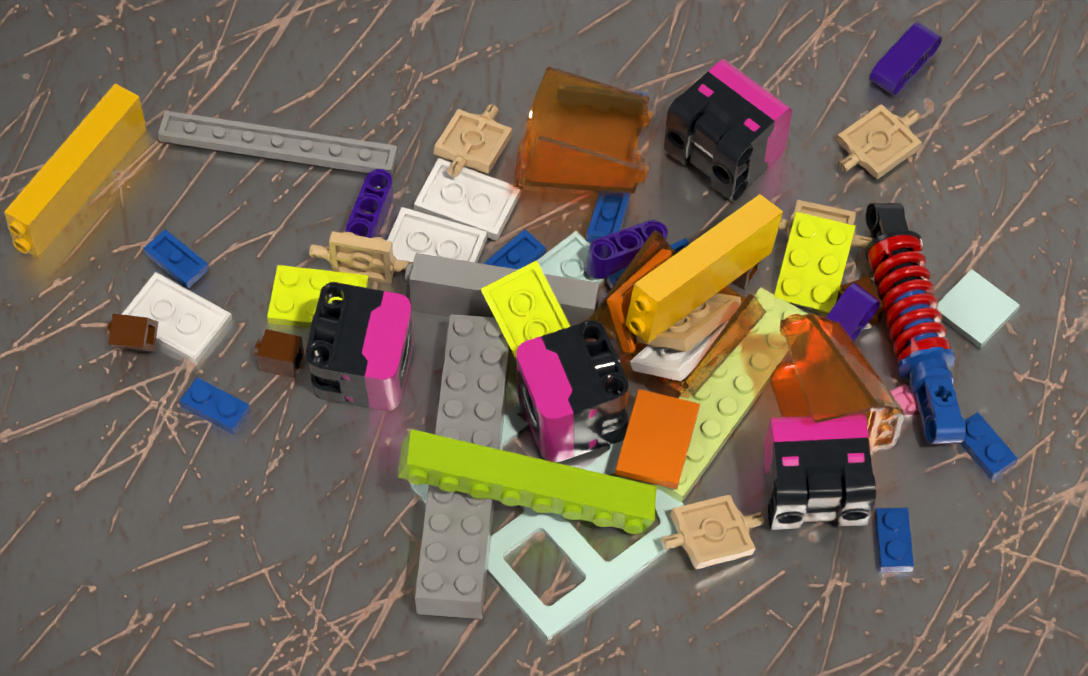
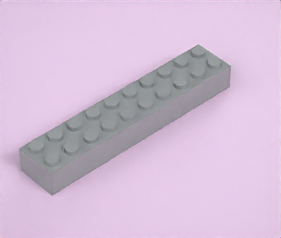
M450 314L435 435L501 450L511 348L495 317ZM429 485L415 592L417 614L482 619L495 506L494 499H477L467 493L459 491L446 492L437 486Z

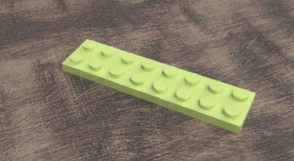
M760 287L735 321L737 332L708 357L679 396V399L700 403V409L678 490L656 484L651 485L657 486L659 490L681 503L684 501L810 327L813 316L782 299L775 298L774 294Z

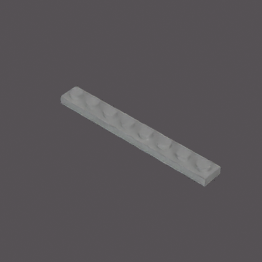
M166 110L164 111L158 132V139L161 142L369 173L375 169H384L391 176L398 154V148L395 145Z

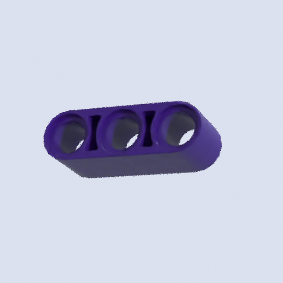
M918 21L915 22L877 62L870 73L869 80L890 94L896 95L934 55L942 42V37Z
M375 169L367 174L347 222L345 232H351L357 236L368 238L379 236L394 196L392 176L388 171Z
M649 220L592 241L585 261L586 273L597 279L607 278V276L664 249L668 236L667 227L660 221Z
M853 283L850 285L804 348L803 355L827 374L831 373L880 306V301L858 284Z

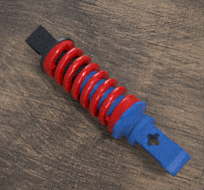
M870 203L866 209L865 219L872 241L867 245L865 255L870 263L871 270L874 272L873 277L875 284L878 286V296L884 306L883 312L886 315V325L890 329V340L894 343V354L898 357V375L902 379L911 380L909 383L910 389L915 394L927 442L929 444L961 443L965 438L966 426L961 416L956 392L953 388V374L949 371L956 363V356L952 351L950 341L944 338L946 327L940 323L942 321V313L936 309L938 307V299L932 295L934 293V285L928 281L930 279V272L924 267L926 265L925 256L920 253L923 246L922 238L918 233L908 230L905 211L901 203Z

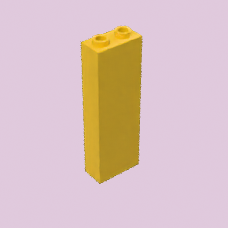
M115 83L4 211L8 229L13 239V245L16 249L24 254L29 252L39 258L146 132L141 101L138 95Z
M759 194L637 281L633 287L625 326L647 344L657 338V335L668 330L670 326L676 324L771 254L783 211Z

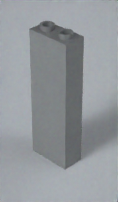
M415 253L413 264H408L406 268L405 282L408 283L406 297L411 299V309L416 312L450 317V314L494 317L481 288L518 269ZM545 274L571 326L587 320L597 321L599 282Z

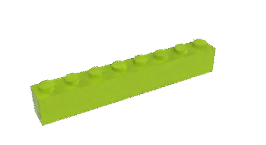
M410 429L401 444L397 478L406 479L412 484H428L437 486L446 492L459 491L470 494L477 499L489 498L501 501L508 506L520 505L529 507L538 513L551 512L563 515L564 518L569 520H586L600 527L612 526L621 528L630 534H643L655 521L657 486L414 429Z

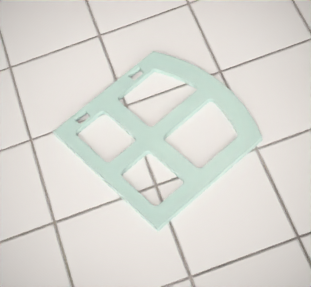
M520 404L504 415L501 450H503V446L530 428L528 422H525L520 417L523 413ZM616 422V423H613V424H610V425L616 426V425H618V424H620V423H619V422ZM624 440L608 445L610 449L583 469L614 476ZM410 483L414 491L427 503L429 485ZM657 488L655 512L660 524L612 561L603 560L563 515L551 512L538 513L532 508L520 506L524 512L491 536L487 573L549 641L668 551L663 549L664 545L662 546L661 537L677 533L670 513L673 508L684 506V504ZM537 532H544L585 577L583 583L552 606L544 605L503 559L504 556Z

